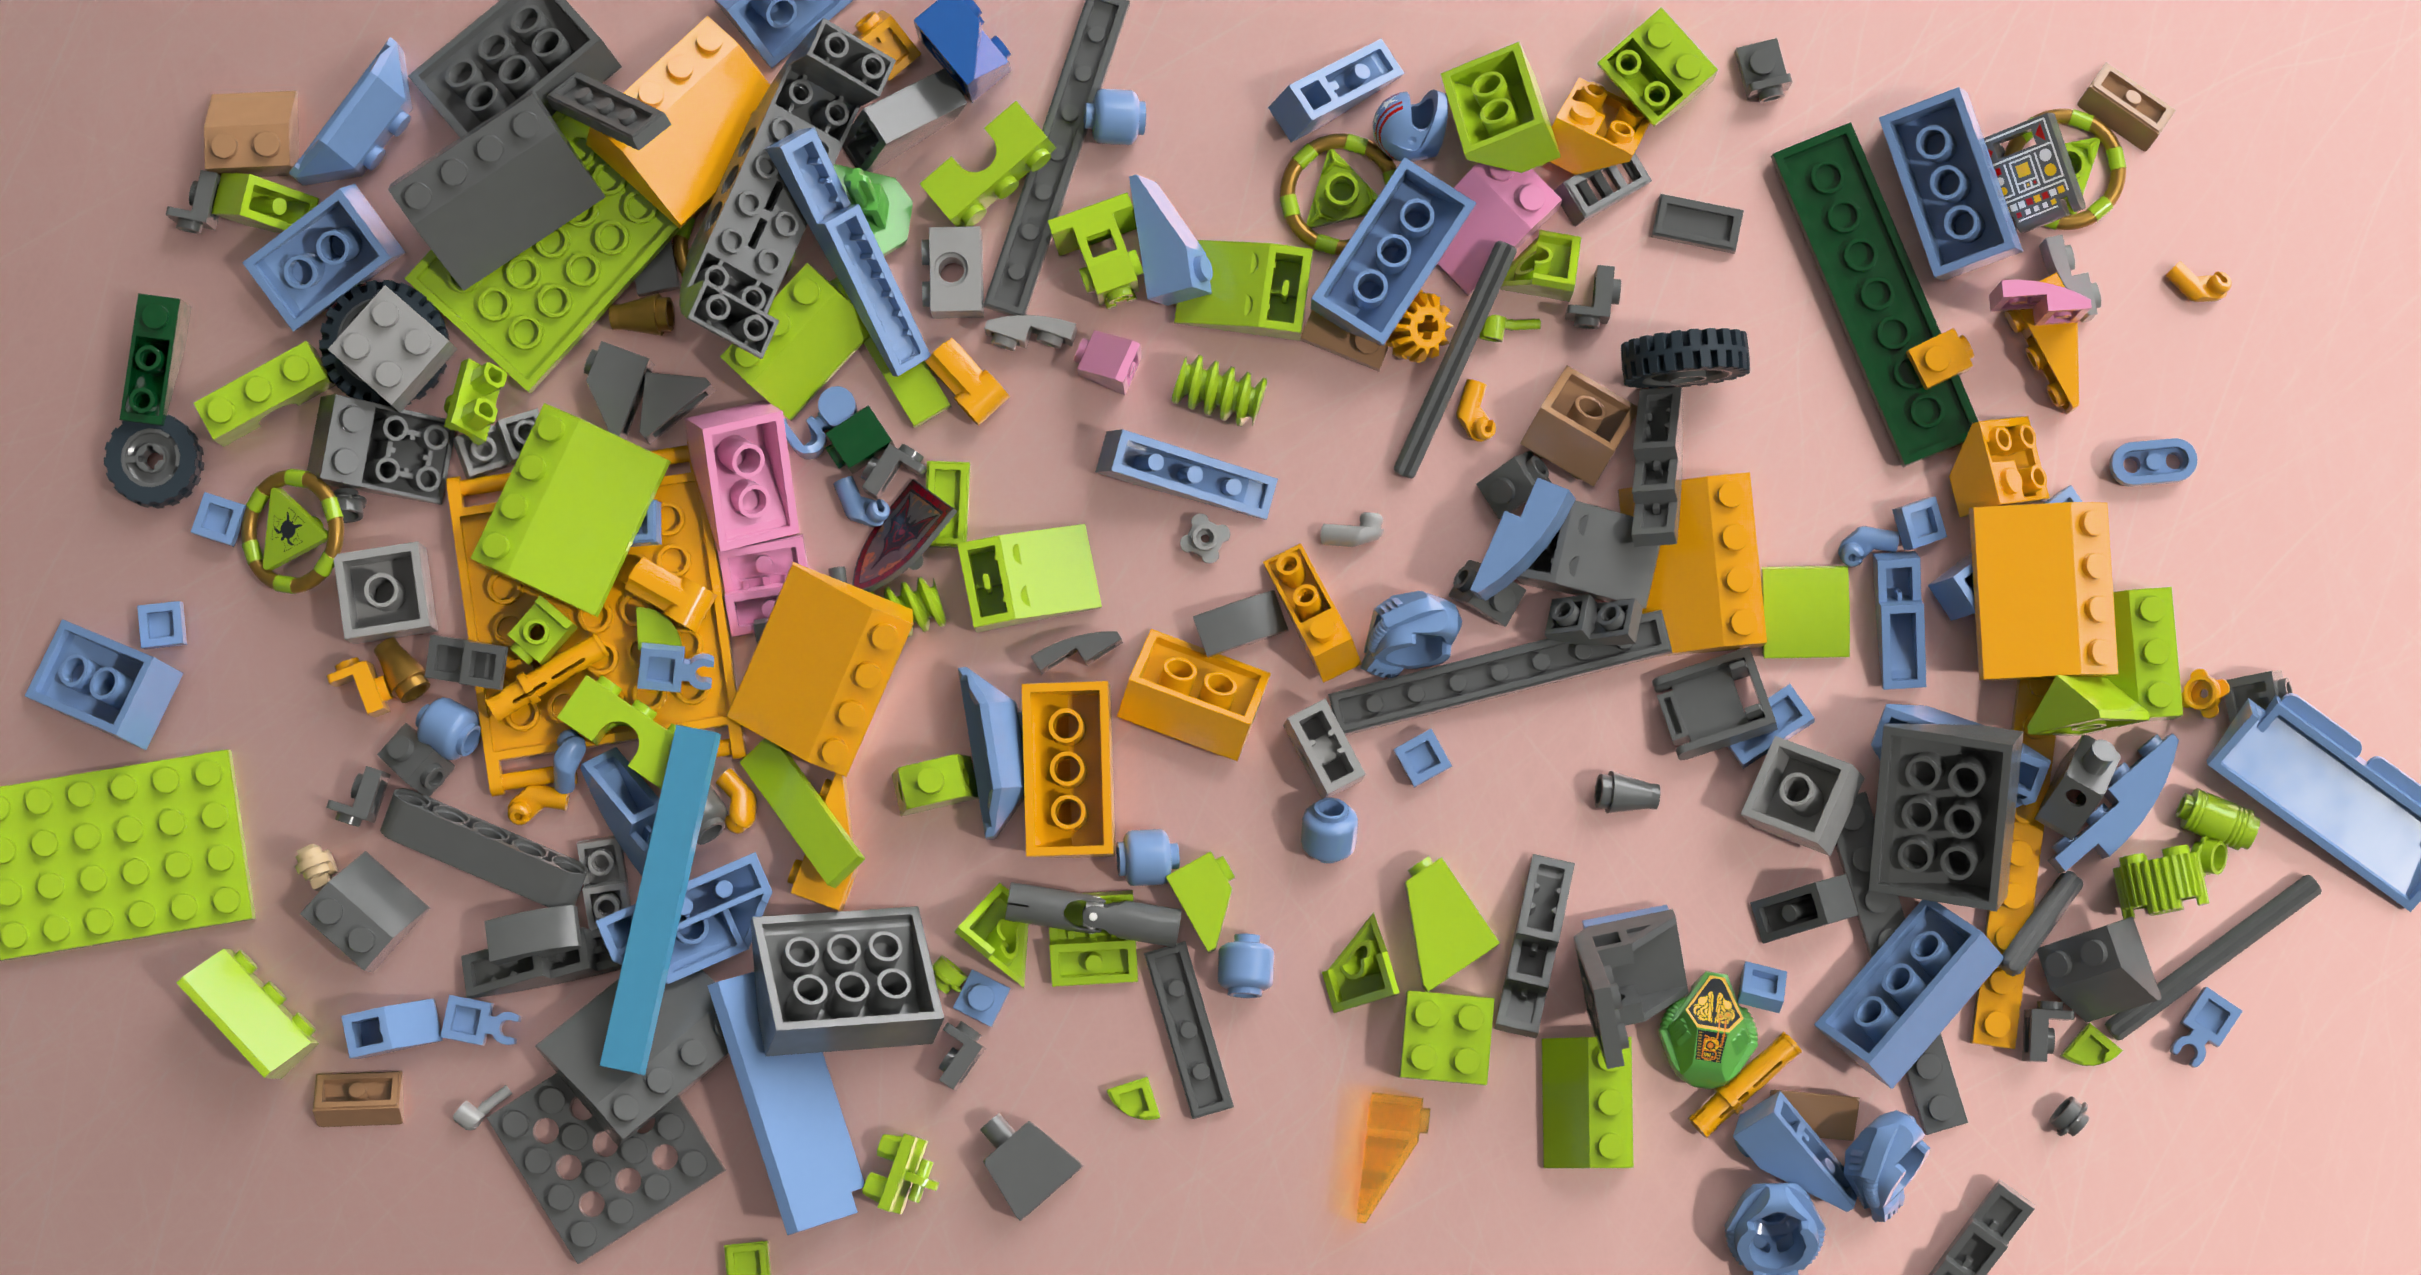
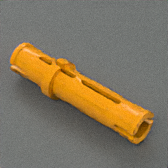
M593 632L591 636L558 654L530 673L525 674L523 671L516 675L518 680L492 696L486 697L485 702L497 721L501 722L502 719L528 703L537 704L541 701V695L574 677L602 658L608 657L610 654L598 634Z
M1783 1031L1773 1043L1747 1064L1732 1081L1724 1086L1715 1088V1094L1700 1109L1690 1115L1688 1120L1707 1139L1734 1113L1738 1115L1743 1111L1742 1105L1776 1076L1790 1061L1801 1054L1802 1050Z

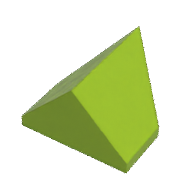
M1539 230L1538 237L1512 262L1500 290L1570 302L1575 288L1581 237Z
M999 883L957 927L955 933L1024 988L1029 924L1005 920L1010 890Z
M1374 912L1331 967L1322 972L1333 1013L1396 996L1400 993Z

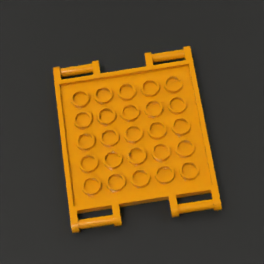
M688 441L687 445L651 450V452L671 461L670 465L689 462L691 472L664 476L653 499L661 502L662 545L630 548L598 617L489 570L470 559L496 503L465 507L464 496L503 491L511 472L464 480L460 476L447 478L448 499L468 640L508 647L503 688L518 680L516 675L524 671L525 674H528L542 665L535 659L530 665L523 661L510 649L515 641L507 635L535 604L534 601L540 595L578 627L551 659L591 636L593 632L598 634L610 654L608 657L602 658L574 677L541 695V701L533 705L530 702L502 719L501 722L497 721L485 702L486 697H490L500 690L475 686L488 783L492 797L505 795L506 790L525 788L529 785L554 783L553 766L503 774L501 761L556 753L559 748L557 745L558 736L563 731L572 729L559 720L557 716L586 675L595 681L598 680L600 675L609 679L622 689L618 697L631 706L636 699L658 713L653 721L665 729H668L671 723L702 730L728 726L730 738L720 740L716 758L733 755V759L746 757L747 749L743 727L727 717L737 692L717 549L691 463ZM642 557L681 579L686 577L717 595L696 633L669 619L679 632L682 646H685L684 658L691 659L695 655L702 653L714 656V667L702 666L696 670L699 676L712 678L710 689H697L689 681L681 682L680 692L637 688L641 651L638 650L636 607L650 608L661 614L664 612L632 595L631 592L625 589L629 575ZM536 625L530 631L532 640H540L545 634V629L542 625ZM617 726L610 729L598 745L578 733L579 736L584 738L586 748L639 740L636 731L628 726ZM577 770L575 772V784L578 783Z

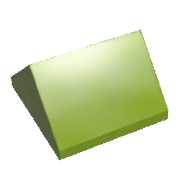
M2056 675L2027 728L2030 735L2081 736L2150 719L2149 712L2106 677Z

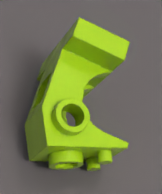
M1128 192L1048 220L1059 256L1080 249L1086 267L1079 269L1086 292L1095 291L1099 306L1105 304L1107 309H1112L1117 306L1116 303L1124 300L1132 302L1137 299L1135 293L1139 292L1137 276L1144 272L1136 250L1127 252L1121 234L1137 229L1134 208ZM1112 238L1116 250L1093 258L1089 246Z

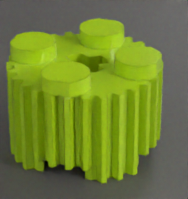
M2186 844L2162 849L2163 857L2147 860V856L2144 853L2120 857V867L2113 868L2123 919L2132 916L2135 918L2134 910L2147 908L2148 914L2151 916L2184 910L2183 901L2196 898L2198 906L2209 904L2199 852L2191 853L2190 847Z

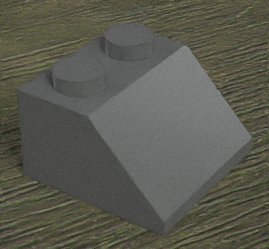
M365 851L333 877L300 915L361 969L374 972L426 914L430 907Z
M2133 916L2039 947L2037 950L2050 990L2086 1023L2162 999Z

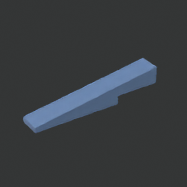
M815 127L799 129L765 148L891 374L899 376L928 359L931 354L859 204L851 205Z

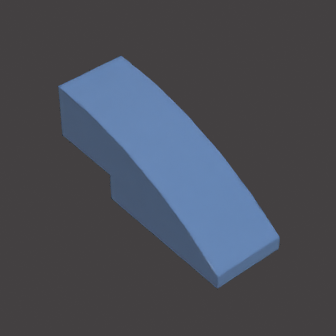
M1537 478L1521 517L1504 511L1470 589L1479 599L1486 601L1506 588L1527 570L1547 548L1563 525L1576 500L1570 490Z
M1916 551L1873 553L1875 614L1883 690L1926 687L1924 603L1921 600L1920 557Z
M614 747L582 763L580 769L607 825L623 851L642 876L659 797L637 772L628 767L629 761L617 747Z

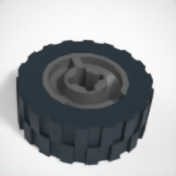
M169 414L166 416L164 426L122 421L123 424L118 429L115 428L111 433L112 437L105 446L107 451L106 457H104V466L107 467L108 471L106 475L109 481L115 485L114 488L118 493L140 506L147 508L152 506L156 509L165 508L164 506L167 505L174 506L180 503L179 501L184 497L188 498L193 493L192 489L195 485L198 486L201 480L199 477L201 471H204L205 464L202 462L203 448L198 444L199 439L187 425ZM152 453H158L163 457V460H158L157 464L154 465V469L149 467L147 459Z

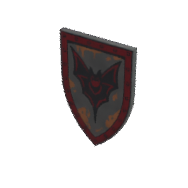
M915 479L911 480L889 507L890 514L884 520V523L874 527L869 534L856 563L852 586L871 592L893 581L908 568L912 570L919 569L924 561L922 554L957 513L953 507Z

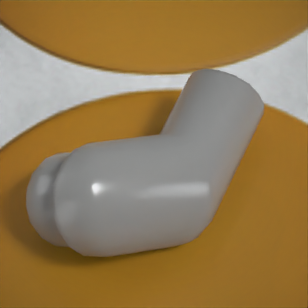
M1364 512L1360 516V526L1323 524L1321 528V543L1323 545L1355 547L1376 541L1384 532V529H1381L1383 517L1378 513Z

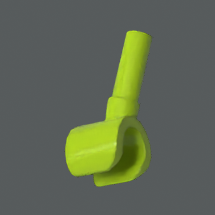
M1491 315L1484 323L1480 332V339L1491 342H1503L1505 330L1541 329V320H1513L1500 315Z

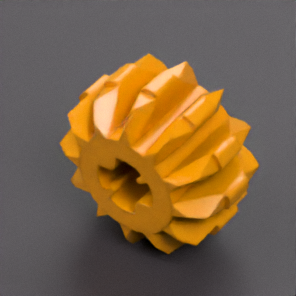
M1423 290L1419 291L1385 343L1387 347H1393L1392 355L1400 359H1409L1410 362L1421 363L1426 358L1439 356V346L1450 344L1445 337V331L1454 326L1450 322H1446L1445 317L1451 309L1445 305H1440L1441 297L1433 293H1425Z

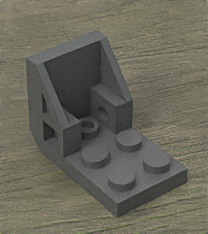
M1673 909L1588 926L1574 936L1587 1015L1607 1069L1625 1066L1622 1049L1629 1048L1626 1025L1647 1021L1689 993L1677 921Z

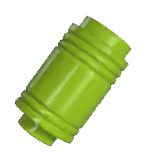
M2198 788L2191 795L2188 793L2183 795L2176 811V817L2181 818L2180 827L2202 837L2207 836L2209 839L2221 840L2226 846L2232 847L2235 850L2240 848L2249 849L2260 827V818L2254 816L2253 810L2211 793H2206V791H2201Z

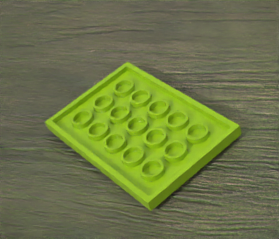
M558 111L554 113L552 118L606 197L464 291L432 250L404 278L416 290L426 296L429 302L433 303L443 315L529 393H532L681 230L586 145L589 126Z
M226 749L0 787V961L256 919L231 750Z

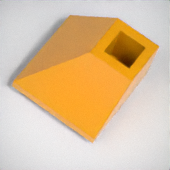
M1579 77L1552 125L1561 157L1550 162L1575 175L1630 162L1650 122L1630 100H1625L1607 91L1596 82H1588Z
M2029 416L1972 423L1949 475L1959 517H1968L1969 508L2026 505L2050 498L2046 486V473L2041 466L2036 447V434L2031 427Z

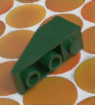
M138 293L119 420L164 426L186 347L191 306L183 300Z

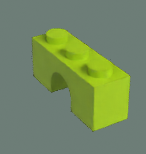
M1017 101L1012 103L984 128L996 145V155L989 167L979 172H970L963 169L951 156L920 183L921 187L956 227L974 226L981 221L987 213L986 209L998 198L1004 199L1011 195L1019 186L1018 181L1028 172L1037 171L1046 165L1051 158L1050 153L1056 149L1055 145Z
M305 341L197 400L193 404L212 439L225 447L261 427L259 421L269 413L289 404H297L299 406L336 385L328 375L317 350Z
M586 675L557 718L596 745L614 727L628 726L633 728L638 735L639 747L628 767L662 790L676 725L671 723L668 729H665L653 721L658 713L636 699L631 706L618 697L622 689L609 679L600 675L598 680L595 681Z

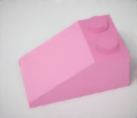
M1477 163L1454 187V189L1475 201L1476 206L1437 265L1469 296L1477 285L1495 243L1503 241L1518 249L1559 210L1562 199L1533 169L1518 173Z
M762 400L685 418L690 459L717 550L722 552L800 533L783 411Z

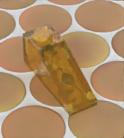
M1370 1093L1356 1216L1357 1223L1366 1224L1419 1142V1133L1428 1134L1430 1108L1423 1107V1098Z

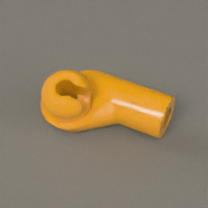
M2181 260L2165 275L2193 302L2219 301L2226 297L2232 287L2231 278L2226 273L2216 271L2214 275L2196 276Z
M1467 379L1456 416L1467 435L1475 441L1482 442L1491 439L1496 432L1495 422L1489 420L1480 406L1487 385L1477 380Z
M729 768L715 783L731 798L729 815L725 819V825L732 833L740 834L746 828H750L755 821L757 798L748 785Z
M529 785L509 802L508 818L513 824L524 825L545 807L566 811L570 793L561 794L554 787L544 785Z

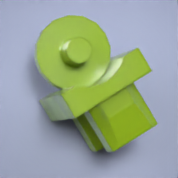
M470 358L462 361L453 394L449 395L444 403V410L447 413L444 426L450 430L459 431L467 435L477 445L486 442L490 425L495 422L498 412L496 402L500 389L505 385L506 371L490 362L480 365Z
M905 1133L903 1137L889 1134L882 1135L877 1148V1156L894 1162L889 1177L870 1172L862 1190L864 1195L879 1203L877 1208L902 1215L908 1199L920 1203L925 1188L937 1191L940 1183L928 1178L934 1162L923 1159L928 1141Z

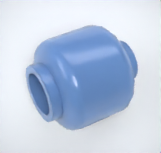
M1100 89L1096 92L1093 103H1085L1084 128L1092 129V136L1097 143L1132 145L1138 135H1144L1146 102L1139 101L1138 95L1134 91Z
M442 697L431 704H426L419 711L415 721L418 727V741L430 745L447 760H457L462 756L470 755L476 749L482 735L478 715L472 709L451 698Z
M1323 798L1305 810L1302 818L1301 843L1303 850L1310 857L1322 863H1335L1348 858L1354 852L1357 844L1358 818L1356 812L1349 805L1337 798Z
M1163 829L1128 831L1123 842H1117L1116 845L1118 875L1125 876L1128 884L1131 886L1166 884L1168 882L1166 876L1171 874V869H1179L1180 866L1178 843H1170L1169 836Z
M1235 934L1234 942H1228L1220 947L1218 983L1221 987L1228 990V996L1237 998L1262 997V991L1269 989L1273 985L1275 955L1273 949L1269 945L1260 943V936L1255 934Z

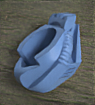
M1423 591L1393 595L1373 610L1364 648L1366 655L1362 661L1361 669L1382 678L1385 676L1387 678H1394L1404 668L1418 669L1430 667L1448 660L1451 655V646L1462 627V619L1456 605L1444 598Z
M1897 1110L1877 1117L1845 1151L1844 1175L1864 1209L1870 1208L1872 1219L1875 1222H1886L1893 1214L1898 1212V1208L1903 1206L1905 1199L1904 1188L1915 1177L1930 1152V1147L1923 1141L1925 1134L1918 1126L1916 1119Z
M1797 1183L1753 1184L1742 1194L1724 1225L1727 1246L1732 1256L1739 1265L1745 1266L1747 1271H1752L1753 1275H1799L1798 1270H1804L1808 1264H1812V1260L1816 1259L1815 1256H1818V1252L1821 1251L1826 1230L1825 1224L1810 1196Z

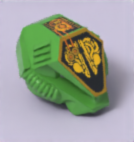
M1705 971L1691 986L1690 993L1671 1004L1661 1019L1658 1035L1669 1064L1675 1074L1692 1087L1714 1089L1728 1084L1739 1074L1758 1047V1032H1756L1757 1027H1755L1754 1018L1751 1017V1013L1748 1012L1747 1008L1741 1007L1737 1003L1738 1001L1728 974Z

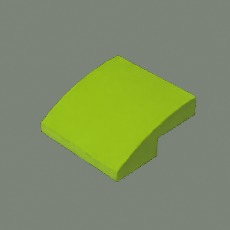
M1848 566L1761 567V586L1767 643L1762 647L1764 659L1850 657Z
M1133 890L1083 893L1106 900L1104 904L1121 901L1134 902ZM1077 900L1070 902L1064 910L1066 919L1073 924L1083 926V909L1087 901ZM1049 927L1052 987L1138 982L1136 941L1120 939L1108 933L1105 929H1101L1102 931L1099 933L1090 934Z

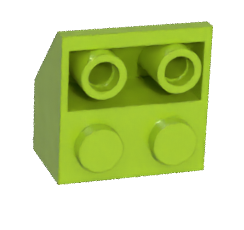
M1662 7L1597 63L1653 127L1682 109L1714 81L1718 69Z

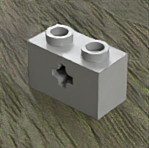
M1326 698L1286 719L1283 727L1322 799L1330 798L1362 781L1366 774Z

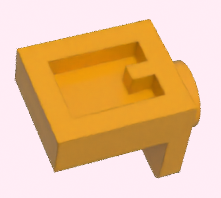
M883 10L878 13L872 11L866 14L855 25L857 31L852 35L896 60L888 77L889 81L921 55V52L892 15Z

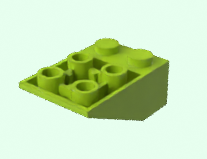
M1197 240L1206 252V256L1212 266L1213 276L1210 280L1212 294L1177 303L1174 324L1296 341L1301 340L1313 249L1274 243Z
M1086 524L1004 534L957 544L976 633L1102 608Z

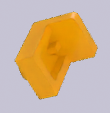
M1955 328L1929 339L1906 352L1925 390L1958 374L1962 375L1973 367L1970 360L1974 358L1973 349L1964 335L1958 336Z
M359 657L351 658L334 666L336 672L326 676L329 684L334 687L355 681L368 715L376 718L391 712L387 701L393 699L385 676L378 677L372 663L366 660L360 662Z

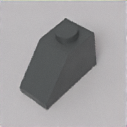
M601 341L598 351L592 349L584 367V373L588 374L586 381L609 432L626 440L644 393L646 372L652 373L654 364L647 357Z
M1846 874L1814 882L1750 903L1763 944L1859 915Z

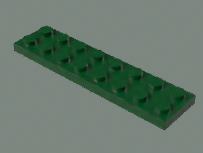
M1847 123L1773 153L1771 159L1902 467L1904 468L1963 444L1972 423L1978 422V419L1959 374L1925 390L1906 354L1909 349L1940 335L1941 332L1852 123Z

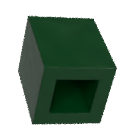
M869 405L826 433L832 443L825 448L838 469L847 465L852 474L865 467L873 456L878 458L883 455L889 444L895 447L892 439Z

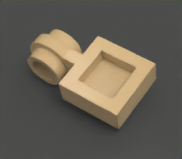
M313 843L297 850L298 855L296 859L298 864L295 865L298 875L303 874L305 881H310L313 890L320 892L333 878V875L338 873V868L331 852L328 849L322 851L321 846Z

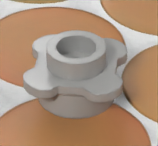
M1196 514L1191 520L1192 527L1188 535L1181 538L1180 545L1184 552H1194L1202 557L1205 563L1211 564L1219 559L1218 551L1222 543L1229 540L1230 530L1226 525H1216L1210 522L1205 514ZM1208 535L1209 541L1206 543L1202 542L1201 537Z

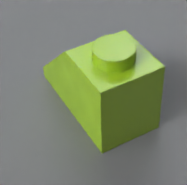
M222 173L212 214L246 226L282 233L316 207L319 198L252 174Z
M1210 851L1166 876L1168 883L1208 953L1217 948L1232 894V887L1229 881L1235 879L1224 856L1215 859Z

